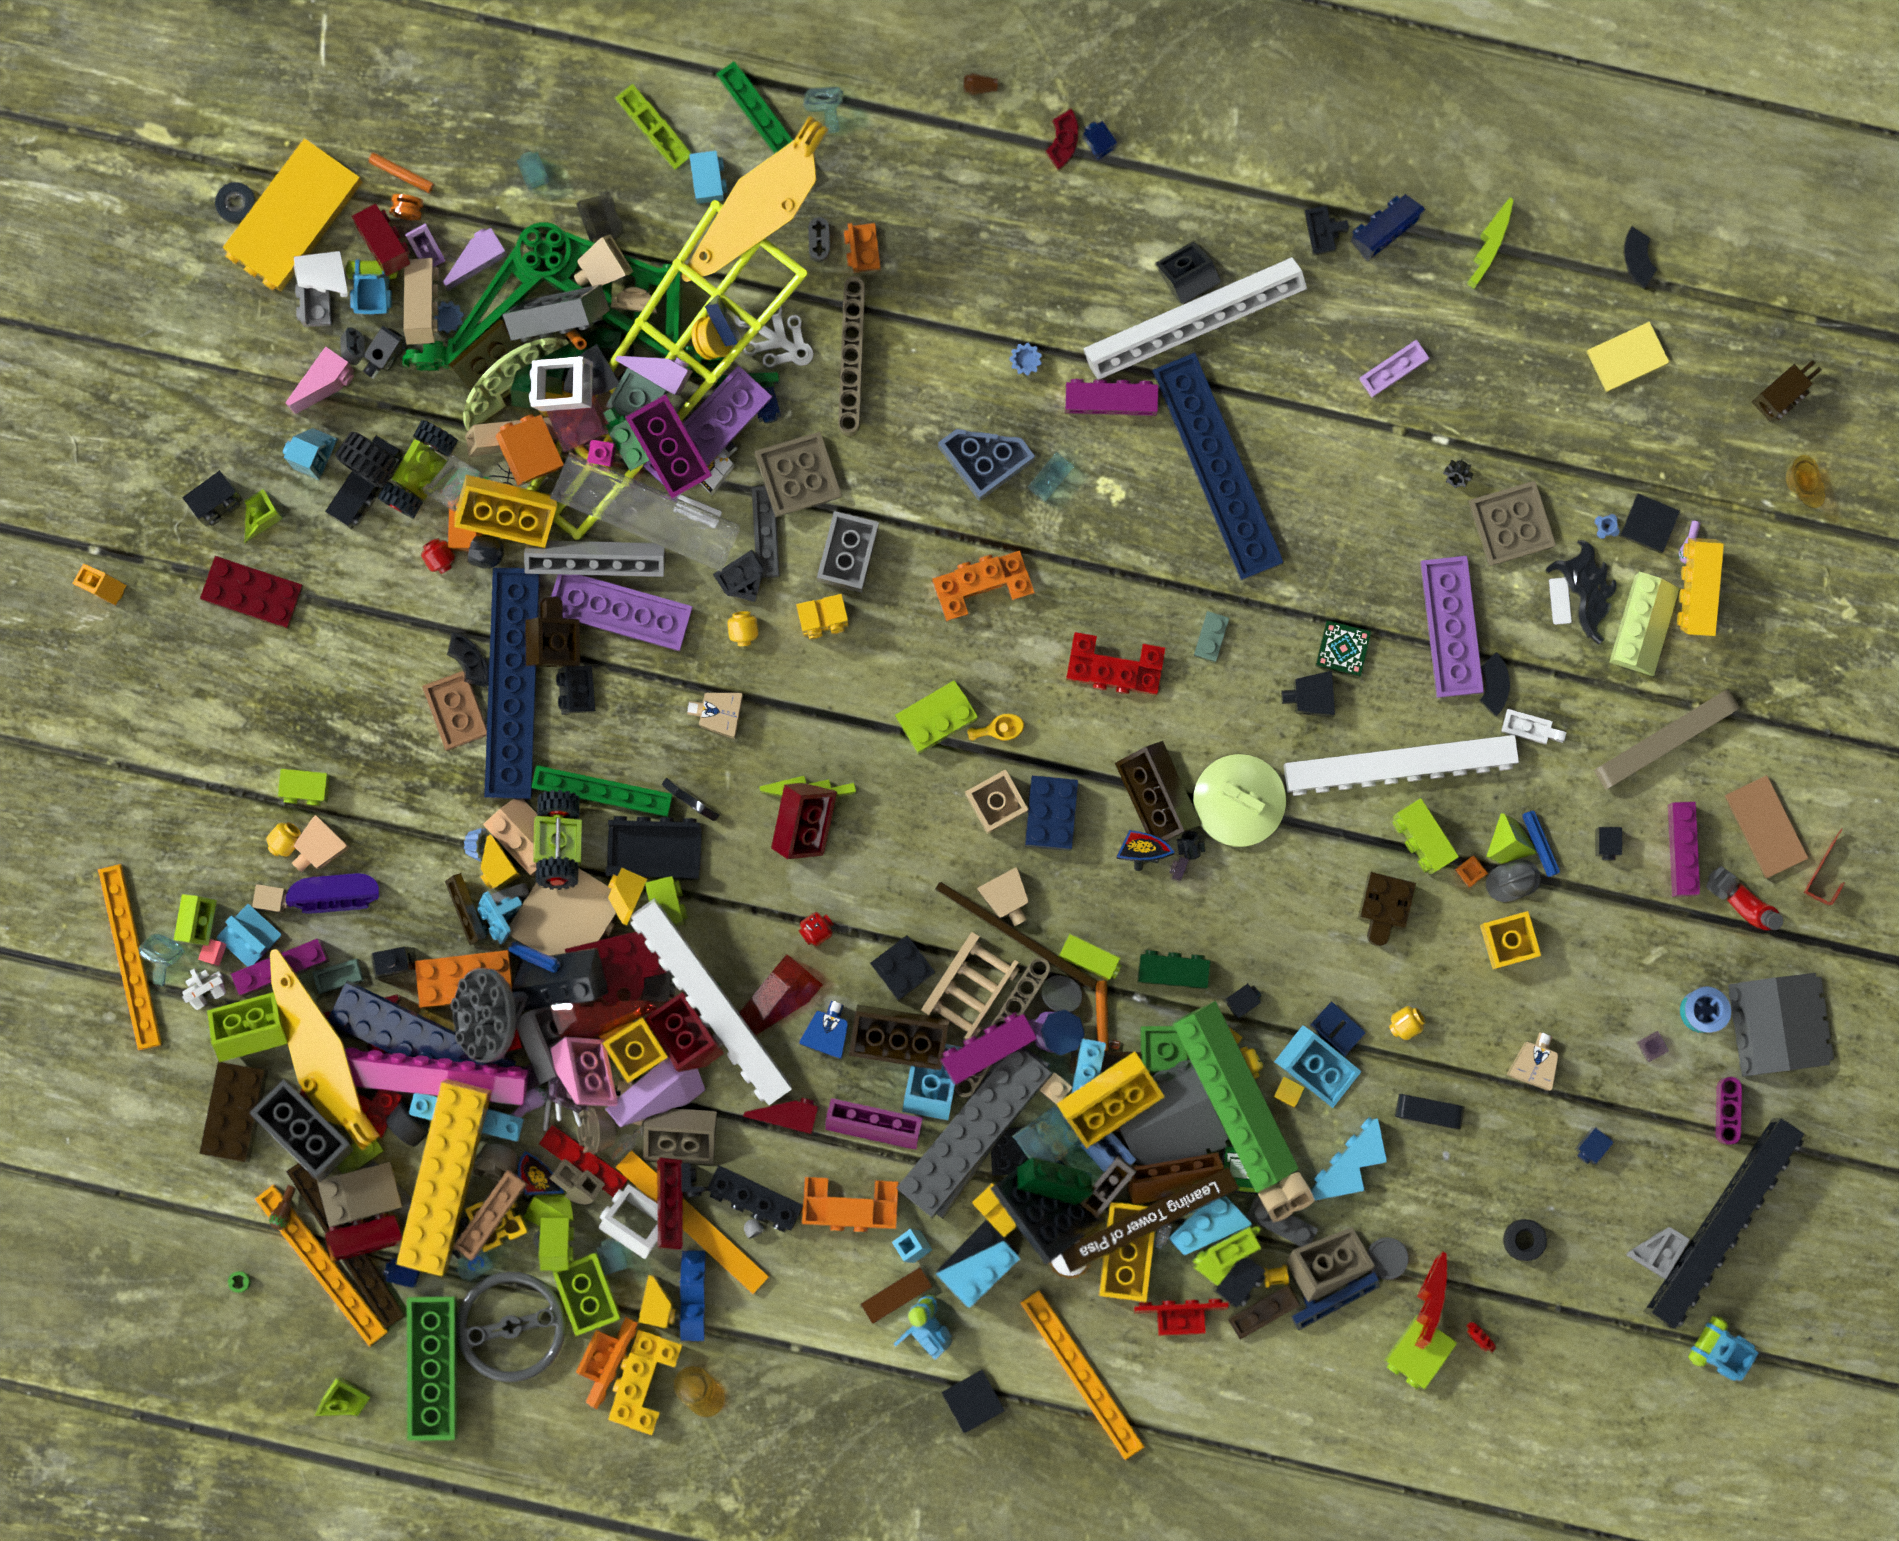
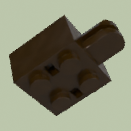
M1814 360L1808 363L1802 370L1794 363L1752 401L1754 406L1769 422L1774 418L1779 421L1793 408L1791 403L1796 406L1810 393L1808 388L1813 384L1810 380L1822 371L1818 367L1808 377L1805 376L1804 373L1816 364Z
M552 596L542 599L540 601V618L525 620L526 666L561 668L565 666H580V619H563V602L559 597Z
M1374 872L1368 873L1357 919L1370 922L1367 938L1372 945H1385L1390 939L1392 927L1401 930L1406 928L1416 886L1415 882Z

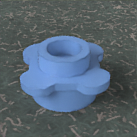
M1616 515L1598 516L1595 519V524L1598 527L1597 536L1603 539L1609 535L1615 537L1619 534L1620 530L1617 528Z

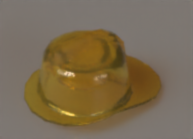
M1809 455L1798 456L1786 472V485L1790 491L1798 495L1804 505L1816 509L1822 506L1826 496L1818 465Z
M695 1366L685 1367L678 1372L674 1379V1391L678 1398L692 1412L702 1417L714 1416L720 1412L724 1406V1392L710 1375L703 1369Z

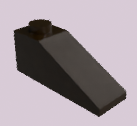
M1118 1155L1092 1185L1093 1194L1080 1202V1204L1098 1218L1137 1170Z

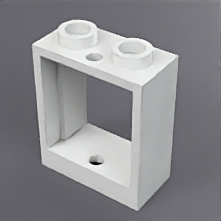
M584 357L532 361V369L530 370L532 386L529 394L531 407L540 411L592 408L593 362ZM574 367L573 397L545 400L546 369Z
M628 1184L624 1191L619 1189L612 1199L614 1202L611 1208L607 1206L599 1218L602 1219L599 1229L646 1259L658 1242V1224L645 1240L618 1222L613 1216L623 1202L627 1200L657 1221V1203Z

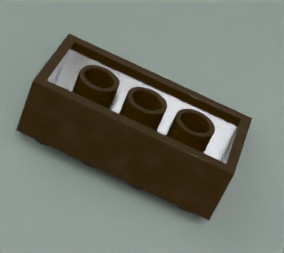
M1163 741L1148 745L1115 763L1147 834H1151L1166 842L1201 825Z
M857 1004L849 1056L941 1070L942 1063L940 1059L944 1056L949 1020Z

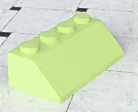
M1638 572L1635 575L1609 663L1654 676L1680 588L1662 578L1643 572Z

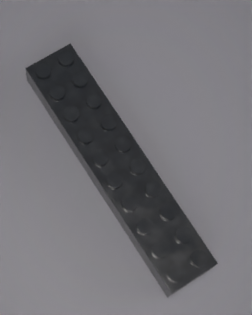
M1783 1118L1771 1119L1643 1312L1666 1328L1675 1329L1677 1326L1681 1327L1687 1319L1685 1313L1689 1307L1693 1308L1700 1299L1699 1292L1703 1287L1707 1288L1713 1280L1711 1274L1715 1268L1719 1269L1726 1260L1725 1253L1729 1248L1733 1249L1739 1240L1737 1235L1741 1229L1745 1230L1752 1221L1751 1214L1755 1209L1759 1210L1765 1201L1763 1196L1767 1190L1771 1191L1778 1182L1776 1176L1780 1170L1785 1171L1791 1162L1789 1157L1793 1151L1797 1152L1804 1143L1802 1137L1805 1133Z

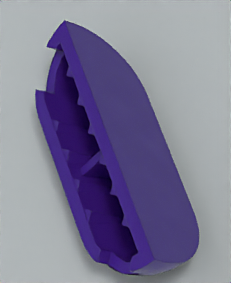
M362 873L308 877L298 880L288 889L286 904L289 907L294 906L302 909V913L307 914L365 909L369 907V903L375 899L378 900L379 887L375 879Z

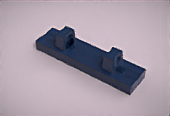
M1375 1272L1358 1281L1357 1279L1347 1283V1287L1318 1303L1315 1300L1308 1302L1306 1297H1304L1303 1300L1307 1308L1292 1316L1297 1330L1299 1331L1379 1288L1380 1283Z

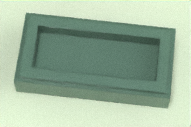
M357 958L312 972L319 995L343 988L347 980L355 984L364 981Z

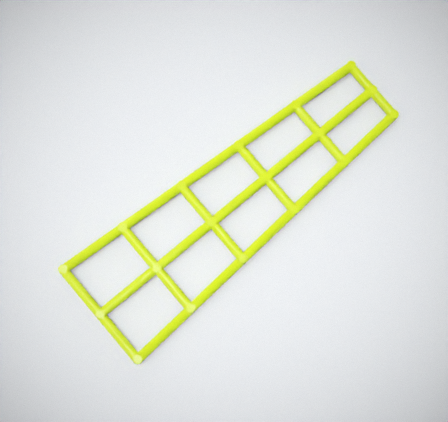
M717 200L711 202L705 215L677 258L673 261L672 266L639 317L635 319V323L608 363L614 372L619 364L615 360L616 357L625 355L641 329L670 351L665 359L675 360L678 357L687 362L690 368L706 380L677 412L681 421H683L799 284L808 276L806 269L766 238L742 254L718 288L714 287L684 262L715 214L719 213L723 206ZM761 246L796 273V275L762 315L755 319L728 298L725 292ZM680 271L710 294L711 297L675 344L649 324L647 320ZM716 295H720L725 307L747 323L750 328L713 372H710L686 353L683 348L692 338L694 323L699 318L709 315L705 306ZM616 387L610 390L609 392L613 394ZM598 395L592 396V404L594 403ZM590 408L578 409L563 434L560 435V439L555 445L559 455L567 445L587 461L589 451L574 440L572 435ZM608 434L603 442H613ZM587 462L558 500L553 522L575 540L582 539L609 505L627 487L628 483L644 464L632 471L628 469L621 477L608 466ZM595 467L613 481L615 486L577 529L559 514ZM547 475L533 480L527 489L537 491Z

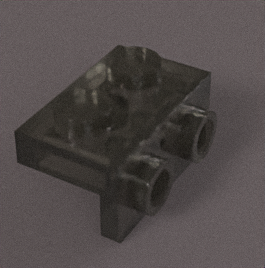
M603 191L599 196L579 200L576 203L591 242L596 243L600 238L610 234L616 240L623 233V223L617 216L614 199L610 197L608 191Z
M668 970L666 973L645 977L641 1000L668 1002L670 998H674L675 984H671V971Z

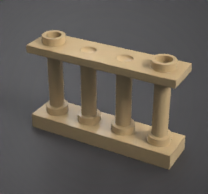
M971 932L921 1009L928 1016L931 1012L934 1014L937 1012L968 1032L964 1037L965 1040L978 1035L982 1029L978 1025L1008 978L1013 981L1020 970L1016 967L1019 963L1018 961L1014 960L1010 966L982 948L981 944L977 942L979 936ZM969 953L972 955L976 954L1005 973L999 985H996L967 966L968 963L965 962V959ZM956 973L964 974L993 993L986 1005L955 986V982L952 979ZM944 992L954 995L980 1012L973 1024L942 1005L943 1002L939 999Z

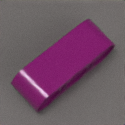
M1735 1077L1722 1078L1716 1087L1715 1134L1718 1142L1724 1145L1735 1144L1741 1136L1742 1085ZM1727 1081L1732 1082L1734 1085V1091L1731 1094L1724 1090V1084ZM1727 1104L1731 1105L1734 1110L1731 1117H1727L1723 1111ZM1726 1128H1730L1733 1131V1138L1730 1141L1723 1137V1131Z

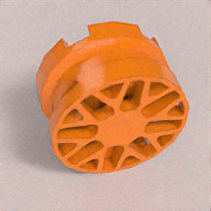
M405 194L392 195L391 201L393 206L390 207V215L394 213L393 216L400 219L421 220L422 213L420 208L424 204L421 198Z

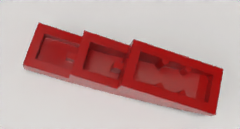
M1443 1251L1434 1259L1417 1295L1418 1298L1425 1301L1416 1319L1418 1323L1424 1325L1415 1343V1346L1422 1350L1432 1341L1445 1299L1447 1253Z

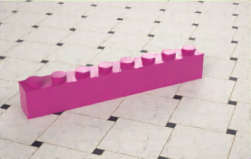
M356 1048L345 1049L354 1085L358 1087L438 1096L441 1082L450 1079L492 1090L490 1102L523 1105L526 1098L528 1070H522V1068L517 1066L505 1068L499 1067L496 1064L478 1065L472 1061L452 1062V1060L447 1058L434 1060L426 1056L407 1057L402 1053L390 1055L382 1054V1052L376 1050L363 1052Z

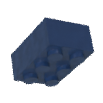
M1032 775L1025 847L1063 851L1072 850L1078 780Z

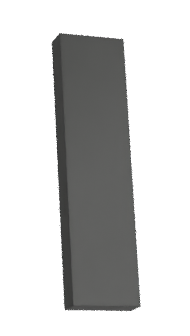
M752 486L755 554L764 568L762 578L780 577L777 517H775L766 487Z

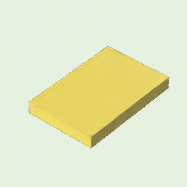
M1650 322L1587 350L1588 356L1606 392L1669 364V360Z

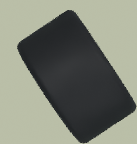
M401 1102L386 1117V1123L400 1140L409 1146L415 1147L429 1134L430 1125L425 1118L409 1115L411 1105Z
M1516 1220L1508 1225L1504 1232V1248L1516 1260H1535L1546 1249V1232L1534 1220ZM1522 1231H1528L1534 1237V1243L1529 1249H1522L1517 1245L1516 1237Z

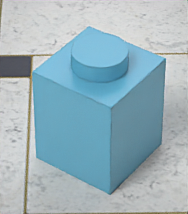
M909 1229L892 1242L904 1262L915 1263L932 1251L920 1230Z

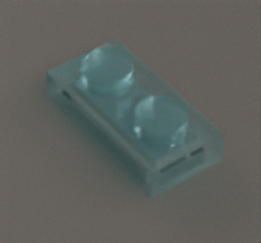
M1056 452L1027 489L1043 502H1046L1072 471L1074 465Z

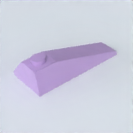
M666 1058L617 1099L618 1105L608 1106L605 1110L622 1127L646 1119L649 1116L667 1112L669 1109L685 1106L703 1093L705 1087L698 1069L678 1072L670 1059Z

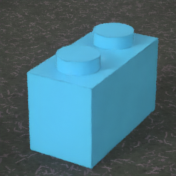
M717 150L689 154L697 204L724 200L723 193H727L726 180L721 179L720 171H724L722 157L717 155Z

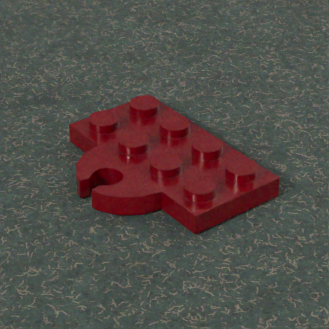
M637 932L628 933L565 949V953L598 948L609 991L602 998L609 1004L622 1007V1002L617 998L619 989L627 988L630 991L629 1002L633 1004L643 992L645 977L666 973L658 961L661 959L656 951L652 953L645 944L647 938L642 932L640 934Z

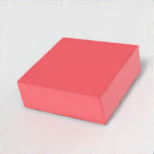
M210 939L209 946L203 945L198 960L220 966L227 944Z

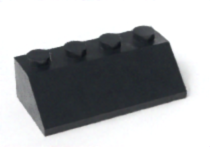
M598 948L549 955L560 962V967H558L556 972H551L522 959L519 961L512 987L513 992L523 991L528 996L523 1011L591 1001L609 993Z

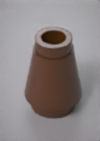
M972 72L970 75L965 74L964 93L976 95L997 92L998 80L997 78Z

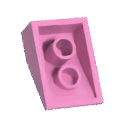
M325 347L288 398L286 405L292 412L297 414L338 392L344 385L348 386L354 377L353 368L346 360Z
M566 1037L551 1048L555 1071L578 1105H618L608 1054L602 1044L605 1041L603 1039Z

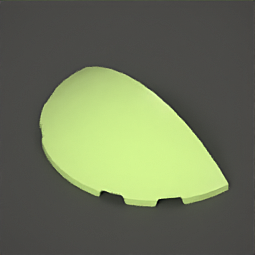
M556 337L535 340L512 350L495 362L477 381L467 398L463 412L466 430L469 431L473 425L481 424L506 406L503 398L511 393L512 383L517 370L571 342Z

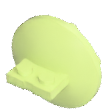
M1235 754L1216 760L1204 770L1194 789L1193 807L1201 823L1200 826L1211 838L1228 846L1247 847L1265 840L1277 829L1285 813L1286 793L1279 775L1269 764L1254 756Z

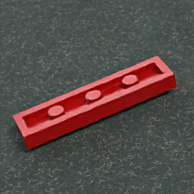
M551 1125L539 1142L540 1146L561 1161L566 1159L581 1172L588 1170L605 1184L602 1190L612 1197L628 1181L624 1175L591 1152L584 1153L583 1146H580L579 1143L553 1125Z

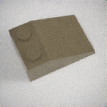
M391 1162L323 1179L320 1183L318 1182L329 1227L403 1207Z
M1353 1227L1293 1250L1286 1261L1308 1302L1328 1295L1375 1267Z

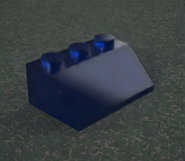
M1404 194L1401 198L1397 195L1388 202L1387 205L1389 207L1386 210L1375 212L1370 217L1371 221L1367 225L1360 224L1352 231L1354 235L1350 242L1368 262L1420 221L1426 209L1407 194Z

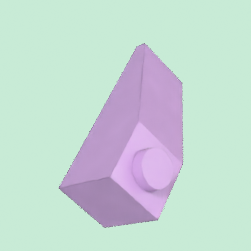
M485 228L474 234V238L470 240L444 280L448 291L507 256L491 228L488 230Z
M617 356L615 359L674 395H680L693 372L687 368L689 364L680 358L673 360Z

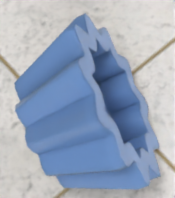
M442 301L441 305L438 306L439 315L435 316V319L438 320L439 331L445 330L448 334L451 330L457 331V326L463 324L461 318L464 314L460 312L459 305L454 306L452 301L448 304Z
M1026 343L1024 346L1018 344L1017 349L1011 350L1013 356L1009 360L1013 363L1012 369H1017L1018 374L1024 372L1027 376L1031 371L1037 372V366L1042 364L1039 360L1042 354L1037 352L1036 346L1031 347L1029 343Z
M485 828L468 832L464 841L465 854L482 862L486 839L489 836Z

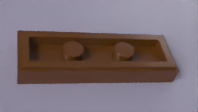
M919 1267L860 1305L871 1323L874 1324L932 1288Z

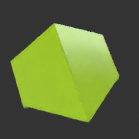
M264 489L244 501L246 504L244 543L283 519Z
M1501 813L1486 857L1503 864L1537 854L1535 846L1519 823L1510 816Z
M563 1190L564 1194L534 1196L524 1218L540 1226L541 1218H569V1222L574 1221L571 1202L565 1197L567 1192Z
M342 1377L336 1378L323 1397L314 1416L354 1415L358 1417L370 1397Z

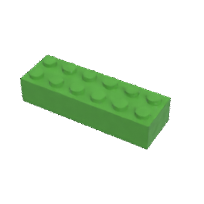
M457 1296L407 1297V1441L455 1440L458 1438Z

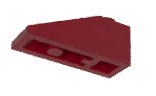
M801 1098L800 1102L791 1101L746 1111L743 1117L812 1134L819 1107L814 1105V1100Z

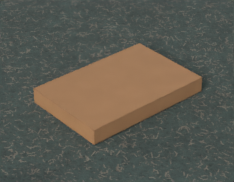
M463 671L422 686L446 751L487 737L486 723L471 683L464 682Z

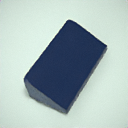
M716 295L705 308L725 347L735 345L739 342L740 334L720 295Z

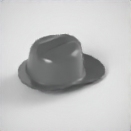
M1524 859L1515 860L1493 869L1487 876L1486 889L1489 895L1496 901H1513L1536 891L1541 880L1540 872L1531 861Z

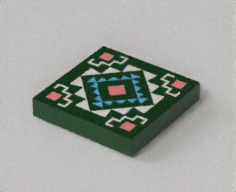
M1326 621L1315 666L1360 677L1371 631Z

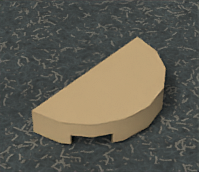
M638 287L626 288L613 298L611 309L642 312L651 295L646 290ZM656 307L652 312L653 314H657Z

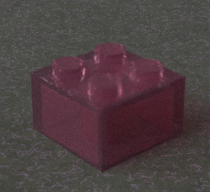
M593 391L592 408L547 411L564 452L575 451L590 444L591 440H599L609 435L605 426L607 421Z

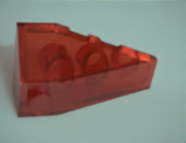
M786 954L739 1014L756 1036L797 1009L808 1004L823 984Z
M618 1001L615 1003V1006L608 1003L594 1002V1007L581 1006L580 1003L551 1005V1013L562 1039L566 1037L595 1039L656 1010V1005L648 1001Z

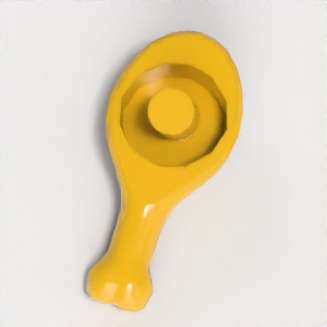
M1002 714L997 716L986 727L978 729L969 728L967 730L968 738L970 741H974L978 737L992 736L1003 741L1011 740L1023 732L1024 721L1015 714Z

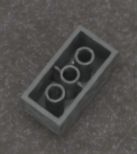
M284 1079L250 1112L254 1119L319 1183L354 1150Z

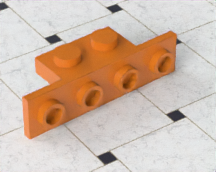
M625 1317L616 1338L595 1330L576 1371L577 1374L595 1381L586 1400V1403L595 1409H598L599 1405L605 1400L609 1383L614 1380L617 1366L626 1355V1347L636 1334L638 1323L628 1317Z

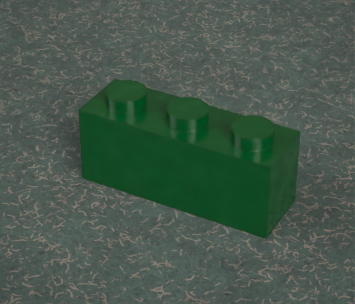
M1145 950V954L1139 955L1137 983L1207 989L1210 960H1205L1204 955L1191 954V958H1182V953L1168 952V956H1160L1159 951Z
M1032 1157L1017 1168L1018 1189L1074 1205L1079 1204L1093 1194L1092 1175L1090 1172L1037 1157Z

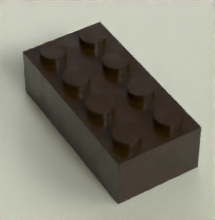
M218 1061L199 1154L250 1163L258 1124L250 1112L263 1099L268 1075L267 1070Z

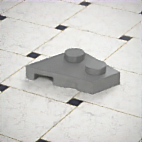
M1667 1227L1628 1251L1626 1256L1666 1279L1690 1239L1673 1228Z

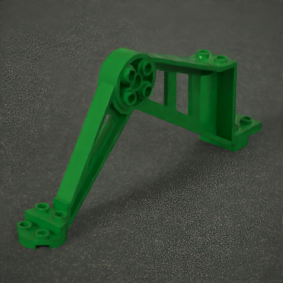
M538 222L528 226L519 235L516 246L454 338H448V347L443 346L442 341H434V343L423 344V353L415 349L406 350V355L402 359V366L407 369L409 365L417 367V371H439V366H443V369H450L449 363L500 319L503 320L505 312L521 303L543 281L560 292L581 289V286L569 278L578 267V259L595 243L563 231L552 223ZM548 232L546 240L542 239L540 233ZM525 245L529 252H526L524 255H522L523 248ZM566 246L565 257L563 259L562 255L558 252L562 251ZM624 255L634 271L629 275L635 277V287L644 289L647 293H649V284L659 286L672 264H663L662 268H657ZM542 263H546L548 271L541 272ZM680 271L667 289L666 337L675 344L681 337L683 279ZM513 273L523 284L477 326ZM612 282L602 285L610 310L602 315V320L618 331H622L624 335H627L641 312L634 311L633 321L616 309H611ZM642 329L634 340L659 358L665 359L670 352ZM685 346L683 348L686 353L705 368H716L725 358L707 360L697 353L694 346ZM687 367L693 371L690 377H702L692 368Z

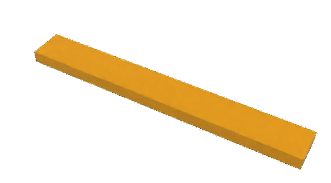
M122 864L98 869L137 1048L140 1051L160 1046L162 1041Z
M631 1150L616 1168L649 1199L657 1203V1173ZM683 1198V1230L754 1294L769 1276Z
M273 1184L255 1200L269 1217L278 1203L282 1201L283 1195ZM291 1206L290 1223L285 1229L279 1231L368 1346H372L389 1331L385 1329L382 1322L337 1264L331 1262L330 1255Z
M1036 1291L1020 1302L1123 1458L1126 1460L1143 1449L1144 1445L1041 1291Z

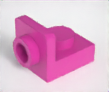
M591 440L587 462L613 466L616 450L615 443Z

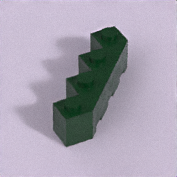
M598 328L583 336L587 343L584 349H577L571 342L538 360L578 357L589 348L598 344L609 363L623 341L622 331ZM532 363L517 370L511 387L512 406L535 410V408L531 407L529 400L532 386L530 378ZM570 367L546 369L545 392L563 395L565 378Z

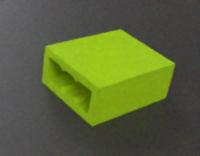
M1071 934L1067 937L1058 956L1066 962L1106 981H1109L1111 977L1115 979L1122 966L1118 963L1119 957Z
M1418 1315L1414 1317L1384 1359L1388 1363L1387 1369L1397 1376L1401 1372L1407 1377L1405 1382L1416 1390L1419 1386L1423 1389L1427 1387L1457 1345V1342L1436 1328L1432 1341L1427 1347L1422 1350L1415 1346L1424 1326L1416 1321Z

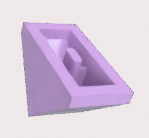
M426 224L405 234L418 259L432 258L434 267L445 261Z

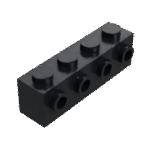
M718 1165L706 1190L711 1192L710 1198L721 1203L723 1199L732 1202L731 1208L742 1213L746 1209L753 1213L752 1218L763 1223L767 1219L774 1223L773 1228L784 1233L787 1229L792 1231L803 1208L802 1204L721 1165Z

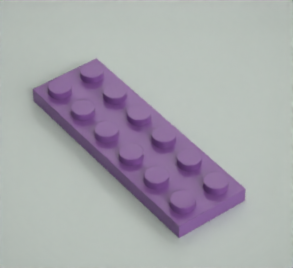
M739 365L683 423L707 466L772 399V396ZM650 460L647 461L643 466L662 483Z
M1467 556L1423 560L1420 564L1436 697L1481 694L1484 691Z
M558 574L552 596L559 597L563 602V619H580L581 624L676 651L681 650L693 606L583 575Z

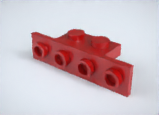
M1209 1299V1303H1199V1300H1186L1185 1304H1176V1301H1162V1305L1153 1306L1152 1302H1139L1138 1306H1134L1133 1313H1157L1158 1336L1199 1335L1206 1333L1204 1311L1227 1310L1229 1306L1228 1302H1223V1299Z

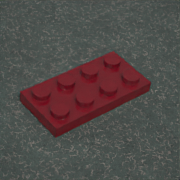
M215 556L200 600L288 629L303 585Z

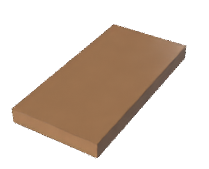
M1767 775L1724 795L1765 879L1808 859Z

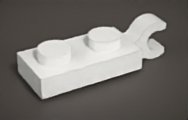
M1510 709L1506 711L1501 730L1502 733L1515 735L1516 737L1545 745L1548 738L1563 743L1567 733L1552 729L1553 721Z

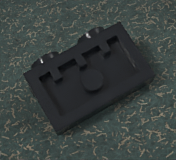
M565 666L558 669L556 684L559 686L558 707L561 709V715L595 712L592 666Z
M681 1163L682 1192H687V1196H702V1191H706L707 1186L693 1187V1182H697V1168H692V1163Z

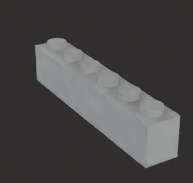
M547 541L545 548L526 544L524 551L525 573L664 577L665 543Z

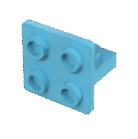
M487 891L481 897L477 910L483 920H487L492 938L502 944L511 932L506 921L516 916L522 903L518 896L513 899L507 897L498 902L497 907Z
M247 904L236 917L231 915L225 922L227 926L217 936V939L227 944L226 947L249 967L260 960L281 937V933L251 905Z

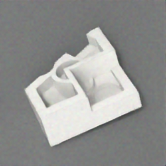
M340 251L294 257V270L299 287L315 288L324 293L327 290L340 292L341 297H348Z

